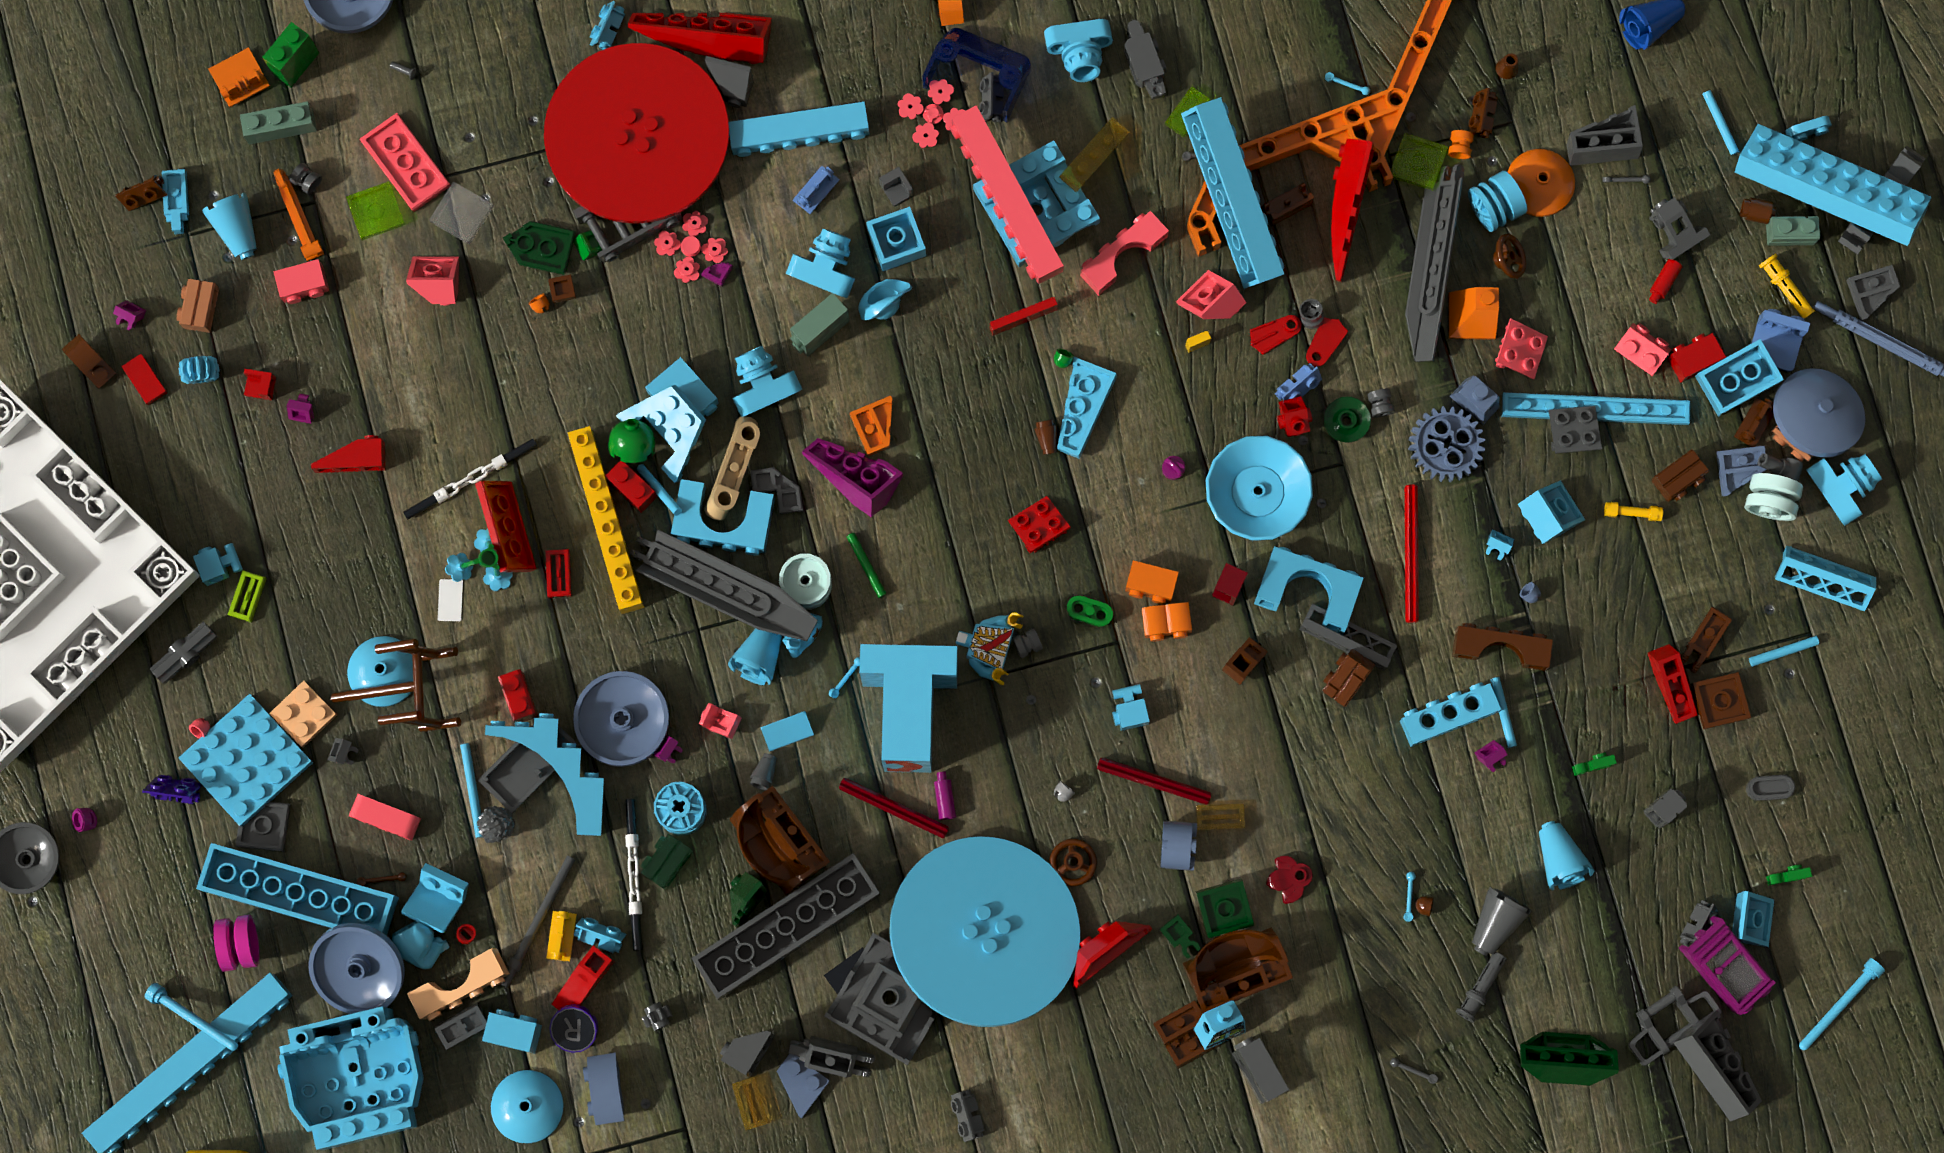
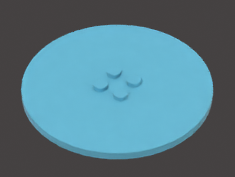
M968 837L946 843L934 849L910 870L900 885L894 899L890 917V940L894 959L901 975L911 990L927 1006L953 1021L978 1027H997L1014 1024L1037 1014L1058 996L1071 977L1076 965L1077 952L1080 946V924L1076 905L1069 889L1055 869L1042 857L1020 844L1005 839Z

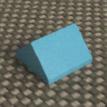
M1749 891L1737 894L1732 932L1741 943L1769 947L1774 899Z

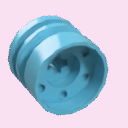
M1501 171L1490 177L1488 180L1489 186L1481 182L1477 187H1472L1468 190L1471 207L1481 224L1489 232L1497 230L1498 226H1504L1506 224V217L1509 220H1515L1527 212V204L1521 189L1513 177L1506 171Z
M672 782L664 786L657 793L654 801V813L658 822L668 832L678 836L689 835L696 832L704 824L707 806L703 796L693 785L685 782ZM677 802L680 804L685 803L683 806L684 811L681 813L678 810L674 812Z

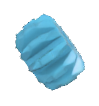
M212 356L189 357L179 362V376H181V381L186 384L209 383L219 378V364H217V359Z

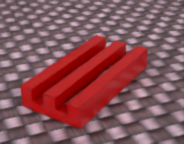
M545 550L547 597H572L570 550ZM551 555L556 557L557 591H553ZM561 555H564L566 591H562Z

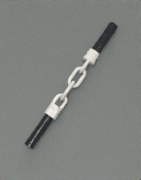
M532 438L508 453L493 458L491 460L492 463L487 466L478 467L468 473L464 479L433 492L432 496L403 511L404 515L408 520L429 507L444 502L457 494L464 486L482 480L489 472L495 469L497 471L508 465L507 463L536 448V442ZM481 470L483 475L474 480V477L471 475ZM453 486L455 491L448 494L446 490Z
M626 799L627 835H625L629 857V915H631L633 951L642 950V902L638 876L639 860L637 847H639V837L636 833L635 799ZM631 861H635L636 872L632 871ZM633 878H635L636 888H633ZM633 894H637V901H633Z

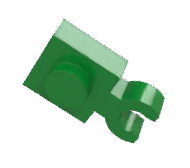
M1606 752L1592 756L1593 760L1572 766L1574 776L1612 767L1617 764L1615 756H1607Z
M1802 864L1787 867V872L1766 876V880L1769 886L1812 877L1810 867L1802 868Z

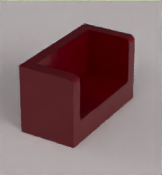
M1226 563L1212 596L1233 606L1248 572Z

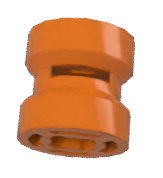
M1465 130L1451 131L1450 140L1452 145L1448 149V156L1455 159H1469L1472 152L1470 144L1473 142L1474 134Z

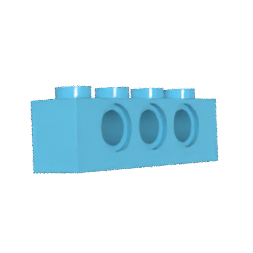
M1483 682L1469 687L1470 691L1462 694L1461 691H1457L1447 696L1449 700L1440 703L1439 699L1427 703L1426 709L1418 711L1417 708L1405 712V717L1400 720L1410 747L1498 713L1501 707L1491 684L1483 685ZM1467 699L1476 701V710H1470L1466 707ZM1444 708H1452L1455 711V718H1447L1444 715ZM1422 717H1431L1433 727H1425L1422 724Z

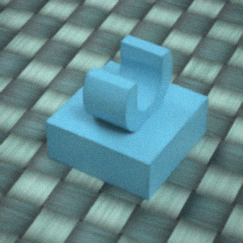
M1492 529L1487 541L1486 554L1489 555L1492 549H1497L1500 552L1498 560H1501L1504 557V553L1509 554L1514 539Z

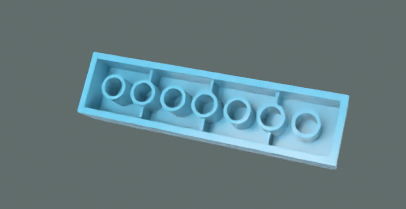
M1220 97L1197 105L1181 113L1240 280L1245 289L1284 275V264L1277 255L1275 249L1276 241L1268 230V219L1261 210L1259 194L1253 188L1251 182L1252 174L1246 168L1243 160L1244 152L1238 146L1235 127L1229 121L1228 107Z
M1757 124L1743 148L1734 172L1906 246L1909 245L1931 200L1929 195L1760 124Z
M213 843L210 844L196 888L206 893L328 928L345 923H359L371 926L386 936L399 897Z

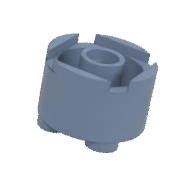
M1163 822L1160 868L1194 871L1195 857L1191 856V854H1196V839H1192V837L1197 835V823Z

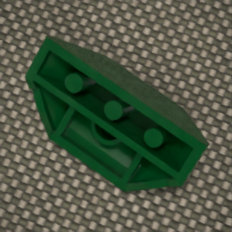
M1540 1032L1528 1041L1520 1044L1521 1067L1540 1082L1590 1086L1619 1072L1617 1050L1609 1048L1605 1043L1591 1035Z

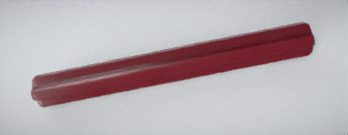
M1103 757L1099 759L1097 769L1205 805L1209 804L1211 799V792Z
M843 778L839 785L840 790L940 838H945L948 833V826L854 781Z

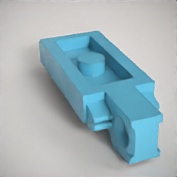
M185 169L162 171L164 179L162 187L167 193V196L163 197L167 223L171 222L174 234H184L183 221H188L189 215L187 171Z

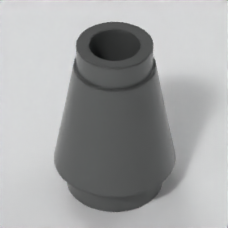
M767 753L763 754V757L750 776V784L753 787L767 790L769 786H772L777 760L775 756Z

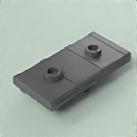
M558 725L557 747H562V743H576ZM515 742L478 781L513 814L555 772V769L537 752L521 743Z

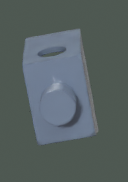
M1474 375L1466 378L1450 395L1455 402L1482 425L1499 408V396Z

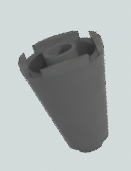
M1490 886L1472 943L1476 945L1474 950L1485 956L1488 953L1494 954L1526 920L1532 910L1524 904L1522 906L1519 905L1516 899Z

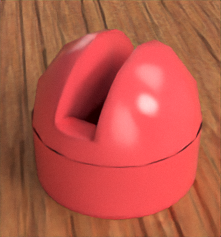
M198 718L189 725V730L195 737L200 739L206 736L208 730H210V724L203 718Z

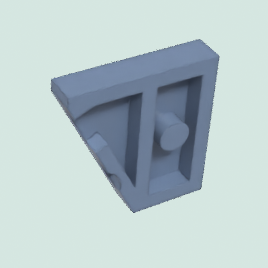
M1765 446L1716 452L1722 496H1728L1731 492L1749 482L1753 474L1762 473L1767 470L1758 466L1757 463L1760 455L1765 454Z
M789 1054L778 1068L777 1073L798 1116L803 1118L830 1081L816 1070L805 1067V1062L800 1061L798 1056Z

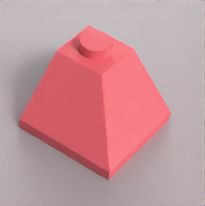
M413 256L406 282L431 304L443 306L455 304L459 285V257Z
M1208 270L1176 303L1202 319H1230L1246 304V301L1233 283Z

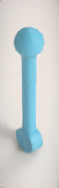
M1331 72L1325 75L1327 82L1334 81L1361 91L1363 95L1370 94V88L1367 86L1361 87L1334 77V74Z
M860 657L854 659L853 666L835 688L830 689V697L837 698L839 696L841 687L855 669L860 666Z
M1408 872L1406 875L1408 880L1407 909L1403 918L1407 922L1413 920L1411 905L1413 880L1416 877L1414 872Z

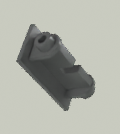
M993 72L982 78L980 82L982 102L980 103L979 111L985 121L992 118V122H1001V118H1003V101L996 100V97H1004V81L1002 76H993Z
M1701 900L1700 904H1696L1690 919L1697 922L1695 926L1687 922L1680 935V943L1688 947L1689 944L1697 940L1694 935L1698 930L1707 931L1713 925L1710 918L1712 916L1719 917L1715 904L1712 903L1710 908V904Z
M966 1090L951 1095V1107L957 1116L959 1123L958 1132L963 1137L964 1142L983 1137L985 1129L981 1116L972 1117L971 1112L979 1110L974 1093L972 1094L971 1090Z

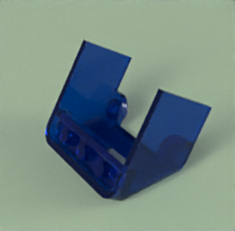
M950 29L936 45L923 73V88L928 89L940 61L952 62L958 55L966 57L1000 72V84L1004 88L1011 90L1003 109V121L1007 123L1030 73L1031 63L1029 58L963 29Z

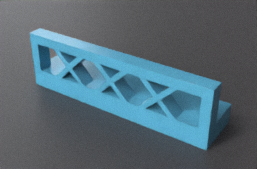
M1786 546L1783 552L1782 563L1775 576V580L1862 611L1866 610L1876 590V577L1790 546ZM1786 566L1795 568L1799 575L1789 577L1783 573ZM1817 576L1821 583L1811 585L1807 582L1806 577ZM1836 583L1841 585L1844 591L1834 593L1829 590L1828 586ZM1859 591L1866 594L1863 602L1853 600L1850 594Z

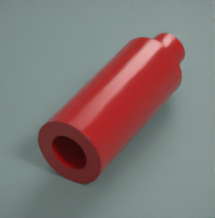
M1671 259L1667 260L1650 289L1652 293L1649 298L1650 302L1657 304L1659 299L1666 297L1683 268L1679 262Z

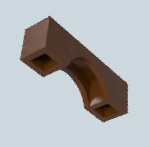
M1462 623V626H1458L1455 629L1452 657L1476 660L1484 649L1494 645H1501L1510 648L1517 654L1523 668L1546 671L1550 666L1553 640L1547 639V635L1533 634V636H1525L1522 631L1509 630V633L1500 632V628L1497 627L1479 629L1476 628L1477 625L1471 623Z

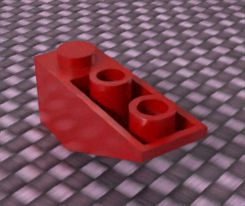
M593 945L577 965L551 1005L558 1010L566 1005L576 1004L581 1006L615 961Z

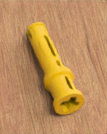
M1775 253L1761 263L1759 267L1761 269L1764 268L1772 279L1771 283L1779 286L1800 316L1805 319L1815 310L1790 279V271L1784 269L1777 259L1778 255ZM1789 289H1791V291L1794 293V295H1795V296L1797 297V299L1800 301V303L1802 304V306L1799 304V302L1796 300V298L1793 296V294L1790 292Z

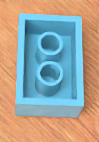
M1761 339L1706 368L1695 376L1718 417L1784 380Z

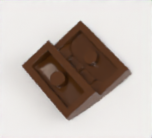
M1195 1000L1153 1023L1178 1069L1220 1046L1218 1044L1205 1050L1197 1037L1194 1028L1203 1013Z

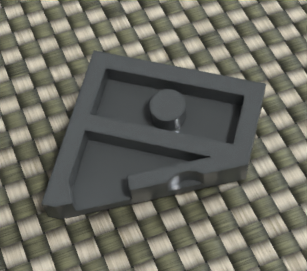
M1893 265L1849 277L1846 280L1861 321H1865L1900 287Z

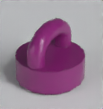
M1178 456L1166 458L1162 464L1163 475L1169 480L1181 478L1185 472L1184 461Z
M83 807L73 811L72 823L78 832L92 830L97 826V816L92 809Z

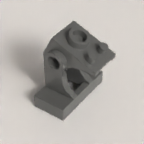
M1675 197L1670 201H1667V199L1662 200L1650 211L1652 215L1649 219L1653 221L1659 230L1664 229L1669 240L1668 245L1659 250L1665 259L1673 260L1710 236L1706 227H1693L1686 214V206L1682 201H1677ZM1677 219H1679L1683 226V230L1676 234L1671 225Z

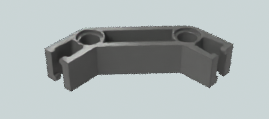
M1905 146L1886 171L1884 177L1906 186L1926 158ZM1850 222L1838 242L1858 255L1874 232Z

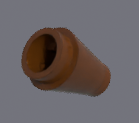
M1513 53L1507 54L1496 64V72L1503 79H1512L1518 73V58Z
M1054 420L1037 422L1036 429L1034 430L1043 450V455L1057 453V425L1054 424Z

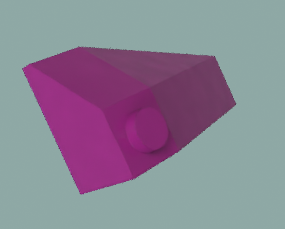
M819 438L802 451V454L855 507L871 518L888 504L903 477L901 471L884 460L878 459L875 461L866 458L865 454L861 452L854 454L846 451L843 446Z

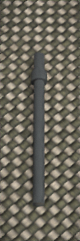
M566 856L514 957L509 959L507 969L510 974L504 977L505 982L501 983V985L508 988L516 972H519L524 964L522 961L575 862V859Z

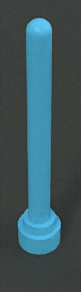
M1870 958L1864 964L1865 968L1862 970L1864 973L1800 1042L1799 1047L1801 1050H1807L1871 979L1879 978L1885 972V969L1877 961Z
M153 983L149 986L145 993V999L153 1004H163L231 1051H235L238 1048L236 1041L167 996L166 989L158 983Z

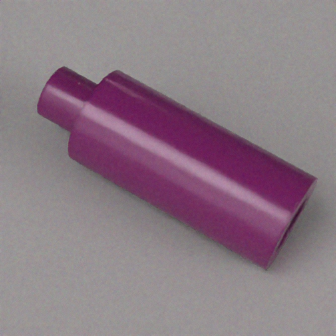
M946 771L937 772L938 781L934 782L939 820L956 818L951 780L947 779Z

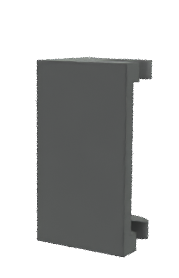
M477 1002L438 1023L434 1029L447 1050L485 1029L487 1017L484 1016L482 1007Z

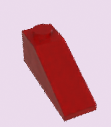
M376 435L364 436V439H357L312 463L311 469L315 473L386 471L385 442Z
M1670 644L1648 652L1654 676L1674 723L1677 724L1697 716L1680 653Z

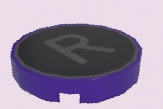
M573 1004L566 1005L556 1012L551 1019L549 1029L551 1038L558 1047L564 1051L575 1053L582 1052L592 1045L597 1038L598 1023L595 1016L587 1008Z

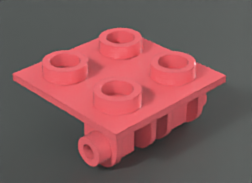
M1510 319L1505 327L1506 332L1501 340L1502 345L1499 346L1498 357L1495 358V362H1497L1496 367L1504 369L1506 366L1534 380L1548 336Z

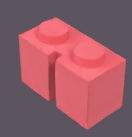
M319 259L273 271L279 296L284 303L296 304L301 302V299L305 298L304 296L318 298L323 296L324 292L329 291L324 268Z

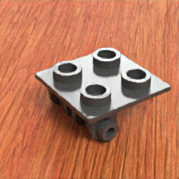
M1595 406L1548 410L1553 437L1551 448L1552 451H1555V454L1602 450Z

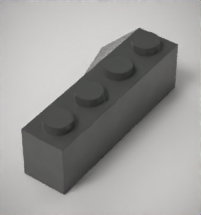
M1717 1009L1686 1029L1674 1041V1045L1729 1121H1733L1749 1115L1762 1100L1749 1073L1744 1072L1741 1067L1740 1060L1742 1059L1738 1051L1734 1052L1728 1040L1731 1036L1727 1028H1722L1719 1021L1721 1016Z

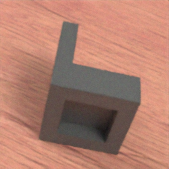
M900 167L879 177L880 186L893 206H897L913 196V189Z

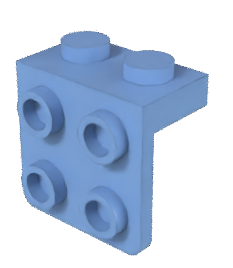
M1776 309L1764 310L1758 318L1752 343L1761 339L1776 367L1780 370L1791 372L1796 363L1802 337L1808 332L1810 323L1805 322L1804 318L1799 316L1788 317L1782 315V312Z

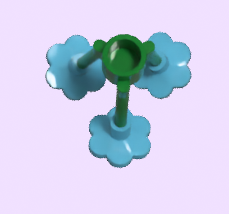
M488 528L477 531L474 546L480 550L478 558L469 560L464 553L450 555L447 558L448 565L445 567V572L451 575L452 580L455 582H459L462 579L468 580L471 577L473 565L480 564L486 568V575L483 577V581L486 585H490L492 591H499L501 588L507 589L510 586V579L513 577V573H500L497 563L498 554L494 550Z

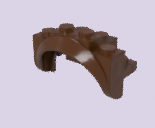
M773 786L763 793L753 796L738 808L729 819L736 828L740 849L749 865L760 876L779 885L786 896L830 863Z
M1272 927L1263 931L1238 930L1223 934L1207 943L1195 958L1182 963L1203 1013L1229 1001H1238L1293 978L1287 963L1289 961Z

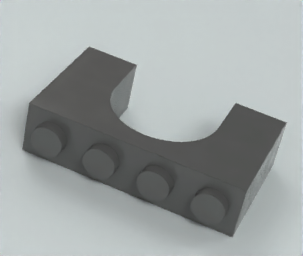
M1251 1036L1234 1046L1236 1051L1231 1054L1260 1104L1269 1102L1289 1090L1260 1038L1254 1040Z

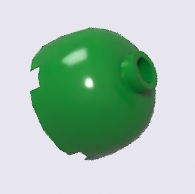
M632 418L616 424L611 430L608 451L612 457H614V454L620 457L622 462H643L647 460L648 455L652 454L653 456L655 453L654 433L649 425L640 420Z

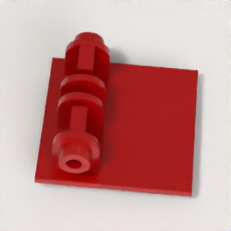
M1045 496L1008 520L1009 524L1026 545L1025 547L1029 554L1032 552L1036 553L1044 544L1048 546L1049 541L1054 542V538L1067 534L1066 531L1071 528L1048 496Z

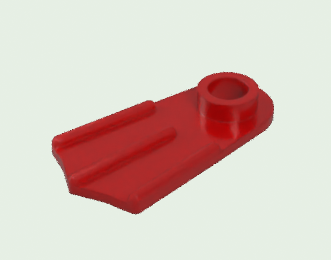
M1287 315L1250 329L1251 346L1262 355H1265L1300 332V319L1294 315ZM1292 321L1295 323V327L1290 329L1287 327V323Z
M1324 317L1323 324L1318 327L1306 353L1307 362L1311 363L1314 367L1324 365L1348 333V330L1339 319ZM1318 354L1321 359L1315 361L1312 355Z

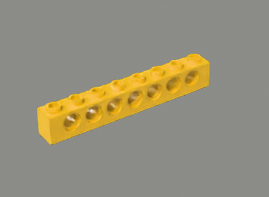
M590 426L568 432L619 611L621 614L642 609L644 608L608 481L605 477L606 474L594 433Z

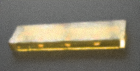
M1112 117L1059 178L1077 192L1128 135L1129 131Z

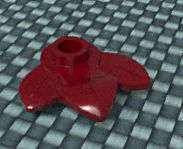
M1290 856L1275 858L1278 870L1269 875L1266 885L1274 890L1282 891L1284 904L1293 903L1302 897L1304 887L1309 885L1313 879V872L1308 865L1297 863ZM1298 871L1304 872L1302 880H1299L1296 876Z

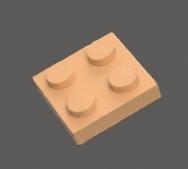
M305 681L299 684L269 713L302 748L337 716Z

